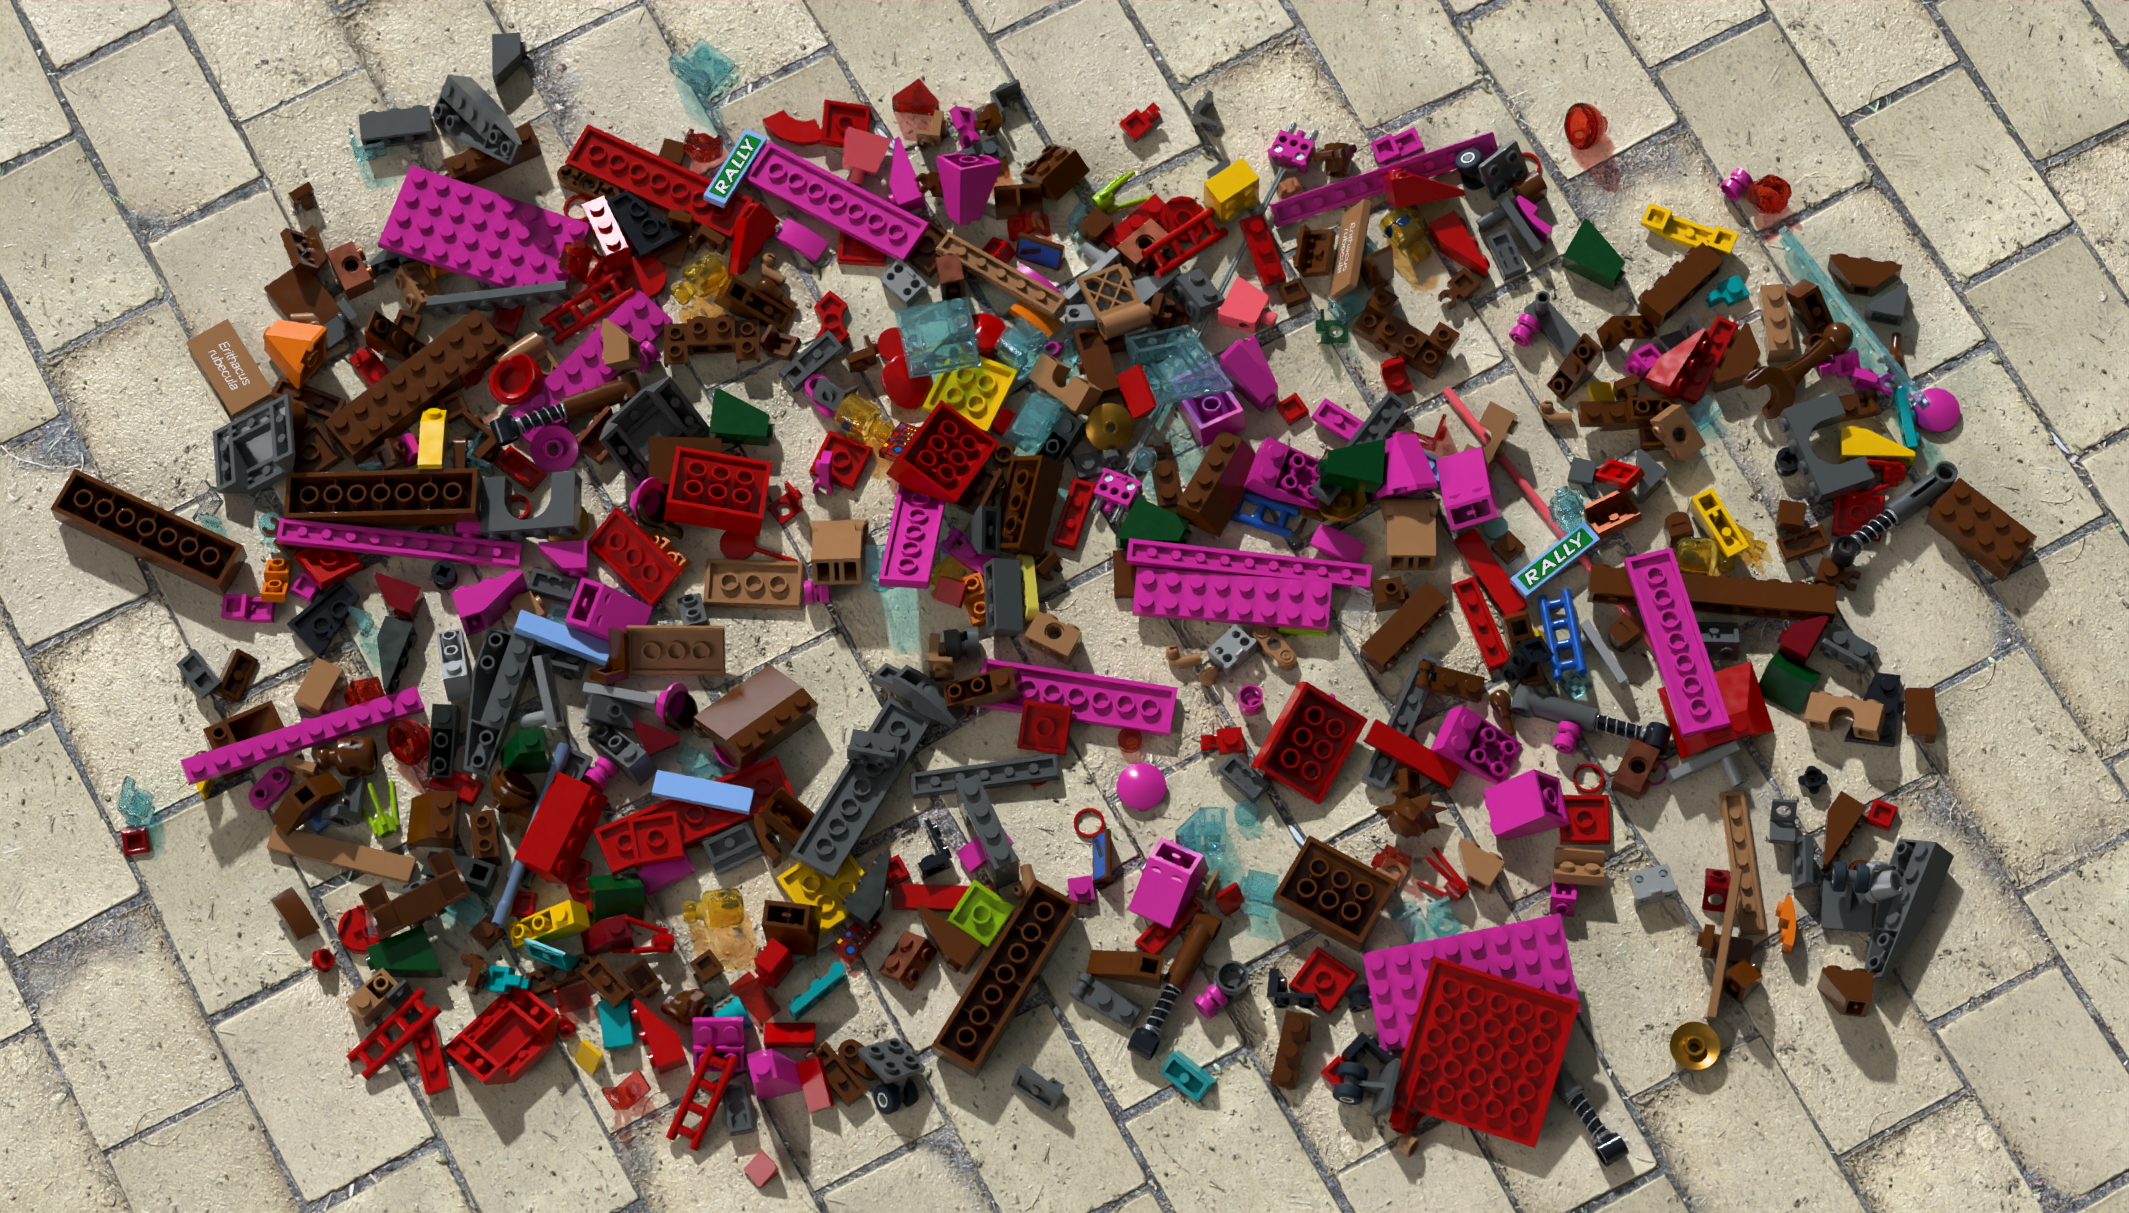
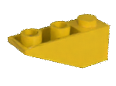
M569 899L509 924L512 947L526 946L525 938L543 943L583 932L590 927L587 907L585 904Z

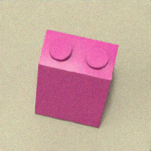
M1533 769L1484 790L1486 797L1485 806L1489 811L1491 819L1490 828L1496 837L1511 840L1570 825L1560 780L1557 777Z

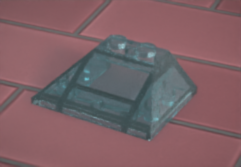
M967 297L894 310L909 378L981 366L975 328Z
M1189 325L1126 337L1125 343L1130 368L1137 364L1142 365L1157 405L1184 401L1234 389L1233 384Z

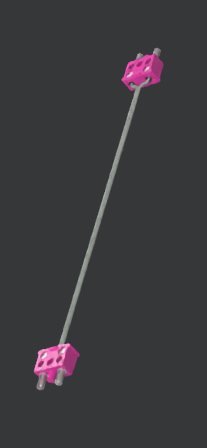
M1291 121L1286 131H1279L1272 147L1267 150L1270 162H1273L1279 168V171L1256 215L1261 213L1264 215L1285 172L1298 171L1303 174L1308 172L1307 167L1313 157L1312 153L1316 152L1315 140L1319 134L1317 130L1312 129L1308 138L1305 139L1306 133L1302 130H1299L1294 135L1298 125L1296 122L1293 123ZM1245 238L1217 289L1221 295L1224 293L1247 248ZM1215 309L1205 313L1172 379L1181 376ZM1170 385L1166 388L1126 468L1114 471L1108 468L1102 469L1103 474L1093 491L1095 501L1090 509L1092 513L1098 514L1102 504L1105 503L1104 511L1111 513L1114 507L1117 508L1112 520L1118 523L1124 512L1129 513L1137 497L1143 493L1142 483L1132 474V469L1173 392ZM1128 471L1130 477L1123 475L1121 473H1126Z

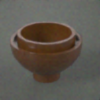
M499 769L495 771L491 779V790L495 798L492 804L499 812L509 814L511 810H522L530 807L537 800L538 795L535 786L524 775L512 769Z

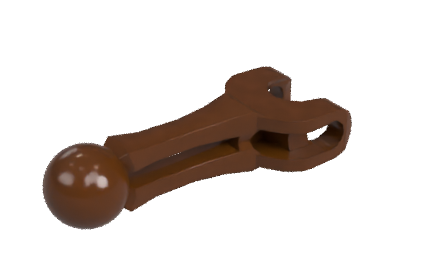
M1831 323L1825 328L1822 339H1819L1810 349L1794 361L1780 368L1758 366L1742 381L1746 389L1754 390L1766 384L1771 391L1770 400L1762 408L1766 419H1775L1780 416L1783 409L1793 406L1795 387L1801 379L1826 357L1848 350L1853 343V332L1845 323Z

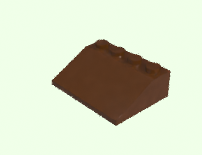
M769 664L695 715L693 720L735 767L741 771L816 719L818 704L802 686Z
M1309 835L1273 895L1272 907L1361 953L1393 893L1397 881Z

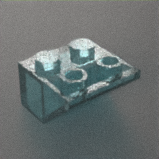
M1031 393L1023 401L1002 437L1024 452H1028L1032 448L1036 449L1040 443L1043 444L1049 437L1051 432L1048 429L1052 423L1056 424L1063 412L1060 409L1064 403L1057 399Z
M1200 807L1175 831L1176 843L1195 852H1206L1207 855H1219L1221 852H1226V807Z

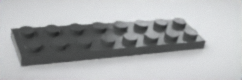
M889 697L868 732L902 738L896 768L884 769L875 764H856L849 760L790 853V858L834 880L932 724V719Z

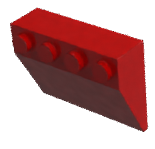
M940 400L886 474L907 489L955 504L999 442L944 401Z
M676 446L664 520L760 536L772 462Z
M1307 681L1298 682L1250 767L1270 780L1320 805L1368 719Z

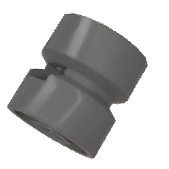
M978 626L964 628L962 632H959L957 629L943 630L946 657H953V661L961 660L962 656H965L967 659L981 658Z
M1226 961L1217 970L1216 987L1223 992L1228 1002H1238L1248 993V970L1239 961Z

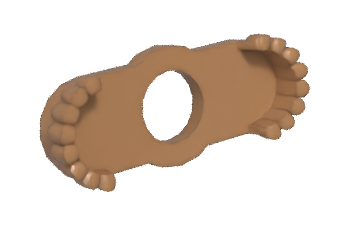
M1254 625L1249 633L1250 637L1256 638L1263 651L1278 662V668L1283 671L1292 670L1297 663L1295 652L1286 644L1285 639L1281 635L1276 634L1269 626ZM1271 639L1278 640L1281 647L1278 650H1271L1268 648L1267 642Z

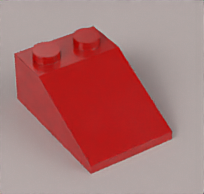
M1402 168L1388 170L1389 174L1382 175L1386 203L1394 208L1465 195L1464 190L1454 185L1403 171Z

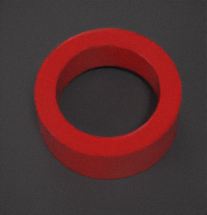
M520 494L512 495V503L521 501L526 505V511L522 515L513 517L522 520L527 519L531 513L529 500Z

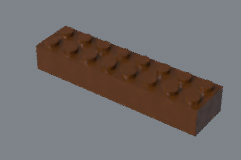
M477 308L324 421L328 434L358 467L373 455L371 450L385 443L384 440L386 438L398 437L421 419L423 411L431 407H438L440 405L438 400L457 390H461L496 363L494 357L507 349L506 341Z
M478 468L287 473L284 518L363 527L456 525V522H480L483 477Z
M76 469L73 470L51 507L56 521L221 596L227 593L248 557L243 545Z
M1034 880L932 1044L933 1055L974 1078L978 1077L1079 914L1078 902L1040 881Z

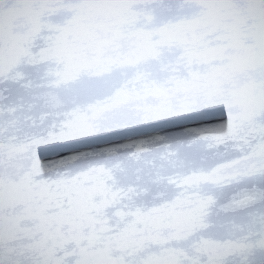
M559 742L549 773L528 829L556 773H562L572 750V747L568 744ZM517 860L491 924L499 928H505L513 908V902L526 867Z

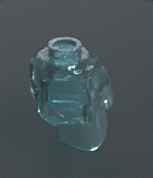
M1568 485L1554 490L1556 495L1551 497L1548 509L1550 520L1557 522L1559 530L1568 533L1574 531L1581 524L1585 505L1580 491L1577 488L1569 489Z
M125 776L119 794L117 809L126 819L125 823L133 827L146 825L151 822L155 812V805L152 803L154 795L143 789L135 790L136 781L132 777Z

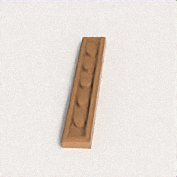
M950 232L946 234L935 249L936 254L940 256L946 253H959L963 269L1054 320L1068 302L1067 297Z
M1745 790L1720 792L1719 799L1730 872H1732L1733 868L1742 869L1743 871L1736 907L1740 936L1765 934L1766 930Z
M277 825L273 826L267 844V849L270 851L410 884L417 862L416 858L295 830L286 837Z
M1733 868L1731 872L1706 1015L1708 1020L1715 1021L1718 1016L1743 873L1742 869Z

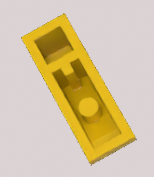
M431 408L422 413L418 469H442L449 440L447 410Z
M1848 426L1841 428L1839 434V464L1866 456L1867 460L1900 461L1905 466L1913 465L1915 451L1868 429Z
M1713 487L1691 497L1689 510L1701 529L1728 559L1749 549V544Z

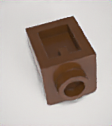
M703 223L689 237L690 250L693 253H696L702 244L709 251H716L721 255L728 248L726 237Z

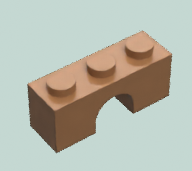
M1785 284L1761 285L1758 301L1761 319H1764L1765 324L1764 345L1767 363L1791 361L1794 347Z
M1041 353L1028 376L1029 379L1035 382L1034 387L1043 393L1049 392L1051 394L1050 399L1062 405L1064 403L1067 405L1066 410L1073 415L1078 416L1081 413L1089 416L1103 391L1088 380L1073 376L1066 386V378L1071 368L1056 357Z
M1492 401L1489 402L1479 421L1480 425L1489 430L1492 435L1490 443L1483 447L1491 476L1496 468L1494 462L1497 456L1501 457L1508 444L1505 441L1509 434L1513 435L1519 425V422H1517L1518 417L1515 413ZM1467 444L1463 452L1475 447Z
M1825 691L1810 693L1804 716L1807 729L1831 733L1833 724L1837 719L1850 717L1854 720L1852 728L1855 737L1880 741L1886 717L1884 704L1872 699L1867 701L1857 700L1849 695L1842 697L1833 696Z

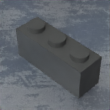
M415 105L412 108L406 109L392 108L388 111H368L365 114H359L360 135L364 150L434 141L433 122L429 106Z
M993 558L983 564L986 635L1014 637L1021 633L1025 626V618L1022 613L1024 594L1021 590L1023 571L1020 568V560Z

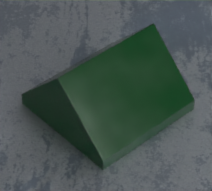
M1777 651L1768 662L1760 679L1759 686L1764 698L1799 715L1822 673Z
M637 873L587 877L594 924L602 919L627 914L628 917L644 920V885Z

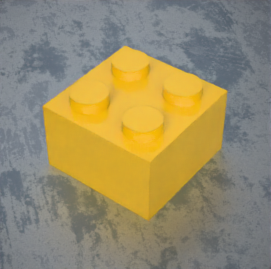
M1243 157L1204 182V205L1207 208H1214L1216 212L1214 217L1220 224L1225 221H1232L1238 216L1239 212L1245 208L1253 207L1259 200V177Z

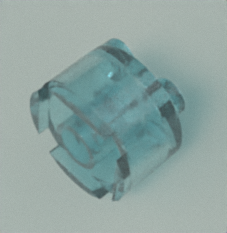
M1023 316L1013 320L1016 324L1012 328L1010 326L1005 328L995 345V349L998 352H994V356L1011 368L1018 370V372L1025 368L1028 370L1032 368L1038 360L1036 356L1040 350H1043L1048 345L1050 340L1044 331Z

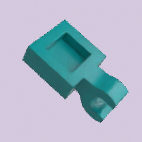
M1736 275L1718 283L1717 290L1708 292V298L1705 301L1709 308L1725 302L1727 307L1749 298L1750 293L1740 276Z
M490 965L485 990L510 994L512 987L529 990L531 980L515 975L516 970L513 968Z

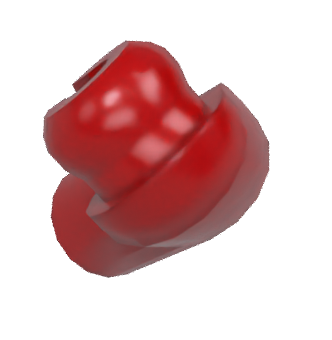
M559 1015L557 1030L565 1038L573 1037L576 1033L575 1024L567 1016Z

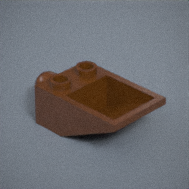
M272 700L206 727L203 729L205 741L211 751L285 727ZM198 751L194 754V756L205 753L207 751ZM259 764L224 774L222 777L224 781L230 780L250 771Z

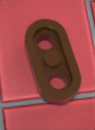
M853 1039L843 1041L838 1048V1056L844 1063L866 1080L878 1079L879 1076L872 1069L867 1068V1063L857 1054L858 1049L865 1046ZM849 1048L855 1050L851 1055L846 1053V1050Z

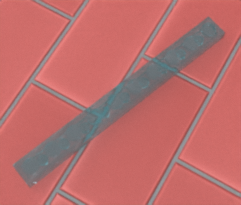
M1785 225L1778 230L1782 237L1779 242L1787 252L1792 250L1796 255L1793 259L1801 269L1806 267L1809 271L1807 276L1810 281L1816 285L1820 284L1823 288L1821 291L1822 295L1828 303L1833 301L1837 305L1835 311L1841 319L1847 318L1851 322L1849 327L1856 337L1861 335L1865 340L1862 344L1870 354L1875 352L1879 357L1876 361L1885 372L1890 370L1894 375L1891 377L1894 384L1899 389L1904 387L1908 392L1905 397L1913 407L1918 405L1922 411L1930 406L1925 395Z

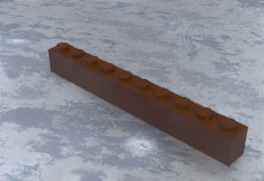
M1606 564L1591 565L1588 577L1587 602L1638 607L1625 566L1617 568L1609 567ZM1680 571L1692 609L1695 612L1799 621L1826 615L1829 617L1828 623H1833L1836 614L1837 587L1826 583L1813 585L1805 584L1802 581L1790 583L1781 582L1778 579L1732 578L1730 575L1709 576L1701 572L1686 574Z

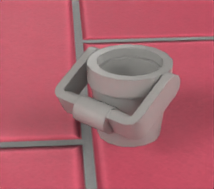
M1874 861L1866 864L1870 868L1869 890L1864 895L1870 903H1879L1902 893V878L1892 866H1889L1884 861Z

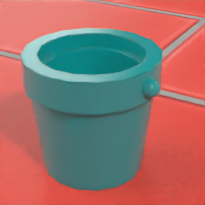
M739 996L734 997L730 1003L714 1013L715 1017H744V1028H751L754 1025Z

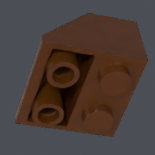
M1051 144L1042 150V154L1037 159L1030 161L1025 166V170L1020 173V176L1028 184L1041 183L1042 196L1049 200L1058 201L1090 172V169L1076 149Z
M765 900L762 927L766 942H770V939L773 938L789 949L791 954L816 957L823 907Z
M1829 965L1827 968L1822 967L1817 988L1839 1014L1866 1017L1872 1000L1873 973L1867 972L1866 969L1862 968L1844 970L1836 965Z

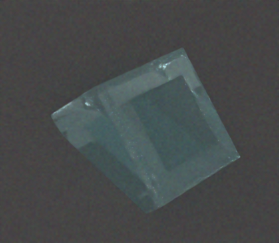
M349 606L348 612L351 619L362 634L368 638L375 624L371 613Z

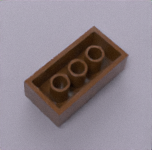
M1960 477L1929 510L1925 522L2002 582L2031 551L2037 538L2036 535Z

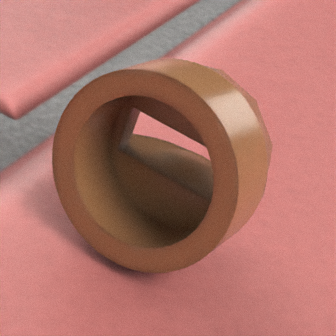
M1215 666L1208 667L1197 674L1200 682L1207 687H1211L1213 683L1216 684L1218 682L1219 675Z
M1403 1135L1398 1140V1149L1407 1157H1411L1417 1150L1420 1141L1412 1135Z

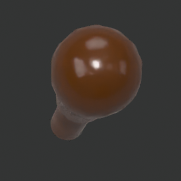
M764 278L757 282L756 290L791 311H795L798 304L783 295L784 292L771 279Z
M1894 332L1891 338V348L1884 361V369L1889 374L1898 375L1905 368V360L1901 349V333Z
M1495 690L1489 698L1490 705L1498 718L1501 719L1505 733L1513 736L1516 733L1510 717L1512 715L1510 710L1511 697L1505 690Z

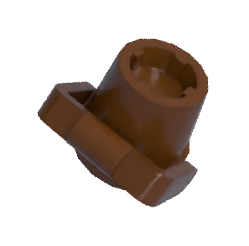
M1328 143L1324 145V149L1312 153L1314 162L1325 161L1327 176L1345 178L1350 174L1352 156L1356 153L1357 147L1355 144Z

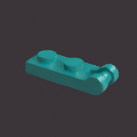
M1900 385L1896 390L1894 406L1904 447L1915 451L1916 454L1917 448L1921 445L1919 432L1914 430V425L1916 424L1915 412L1910 410L1909 406L1911 389L1907 385Z
M839 961L834 962L826 976L822 979L817 978L810 984L809 990L803 995H796L790 1001L788 1009L795 1021H798L846 980L847 975L844 964Z

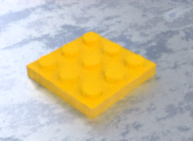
M953 345L923 405V409L931 413L939 401L942 400L989 435L992 424L1002 409L1019 372L1014 368Z
M850 854L834 880L798 863L779 875L777 881L793 903L823 907L819 938L850 919L844 915L842 903L848 893H854L857 889V883L864 874V871Z

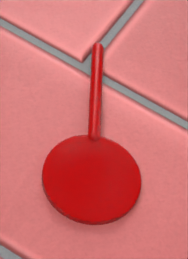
M898 327L886 329L881 333L877 341L880 355L889 361L899 355H910L911 352L946 360L948 357L947 355L913 347L911 335L906 330Z
M726 531L720 539V550L727 559L746 560L755 551L784 561L798 562L797 559L756 547L754 535Z

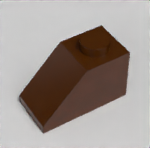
M1803 279L1786 290V296L1793 312L1811 334L1823 333L1828 325L1834 323L1818 285Z
M1744 959L1728 969L1722 989L1741 1005L1761 984L1762 972L1754 963L1749 964Z

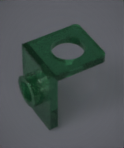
M1320 309V319H1315L1316 334H1320L1321 344L1347 343V320H1324V309ZM1333 326H1339L1343 330V334L1340 337H1332L1329 334V329Z

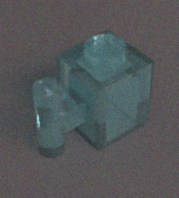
M1249 869L1248 876L1242 877L1240 890L1244 892V900L1252 902V904L1241 903L1240 913L1269 919L1271 909L1263 908L1262 904L1272 906L1273 895L1278 887V875Z

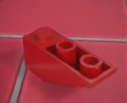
M760 202L750 204L736 222L727 272L729 276L744 274L750 266L748 264L750 260L762 251V244L766 239L771 238L777 230L775 227L780 220Z
M1455 210L1429 222L1428 233L1442 254L1481 278H1488L1490 263L1485 255L1480 254L1475 237H1470L1464 219L1458 217Z
M1702 328L1656 360L1645 377L1651 391L1668 397H1675L1676 399L1679 393L1685 389L1691 374L1697 370L1703 355L1710 349L1712 342L1706 329Z
M633 999L635 1008L631 1009L635 1024L640 1022L643 1031L639 1032L643 1045H649L652 1053L647 1055L652 1069L657 1067L661 1075L687 1065V1057L678 1034L637 999Z

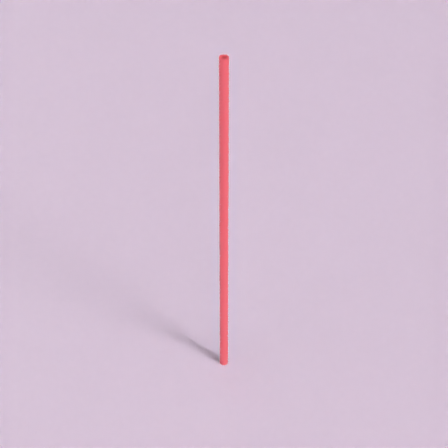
M1450 387L1445 388L1442 393L1484 445L1487 446L1491 441L1490 435ZM1504 453L1501 457L1497 456V461L1561 539L1565 537L1569 532ZM1586 553L1578 558L1588 572H1590L1591 565L1595 566ZM1615 605L1622 614L1626 613L1642 630L1641 638L1652 650L1645 626L1629 606Z

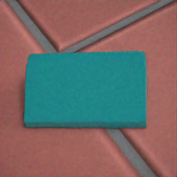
M529 938L524 940L530 957L570 972L579 961V958L540 942Z
M629 997L616 1009L606 1000L599 1001L598 1008L604 1048L618 1051L634 1045L635 1039Z
M1179 1050L1172 1052L1159 1073L1197 1103L1202 1100L1217 1082L1216 1079Z

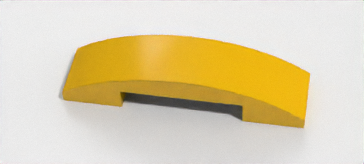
M1649 203L1641 220L1642 226L1665 239L1688 248H1696L1703 242L1720 255H1730L1739 236V233L1717 225L1715 229L1674 216L1672 215V210Z

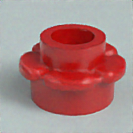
M323 948L314 951L311 955L312 966L318 971L326 973L334 965V956L328 949Z

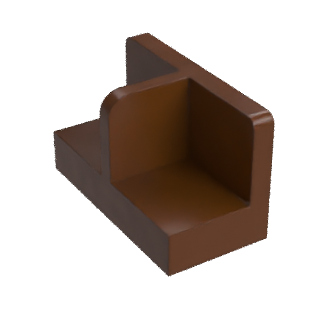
M1041 183L994 187L996 220L1044 217Z
M1906 688L1904 691V721H1906L1907 735L1924 736V743H1934L1937 737L1935 688Z
M600 956L595 958L580 972L581 976L597 991L598 996L601 999L604 998L614 1009L621 1005L628 997L631 1002L635 999L633 990Z

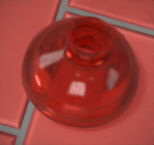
M1581 102L1572 105L1565 116L1564 130L1569 143L1578 150H1587L1595 147L1608 128L1607 119L1594 105Z
M406 717L392 721L387 729V743L391 753L405 765L414 766L419 764L426 758L429 751L430 727L425 723H420L417 720Z

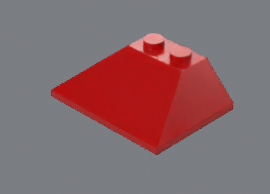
M1751 661L1714 672L1730 720V726L1681 738L1665 687L1657 689L1668 725L1672 729L1671 734L1680 760L1704 753L1706 749L1749 736L1751 739L1774 732Z
M512 987L510 994L502 993L443 1049L484 1085L515 1083L552 1049L560 1016L531 991Z

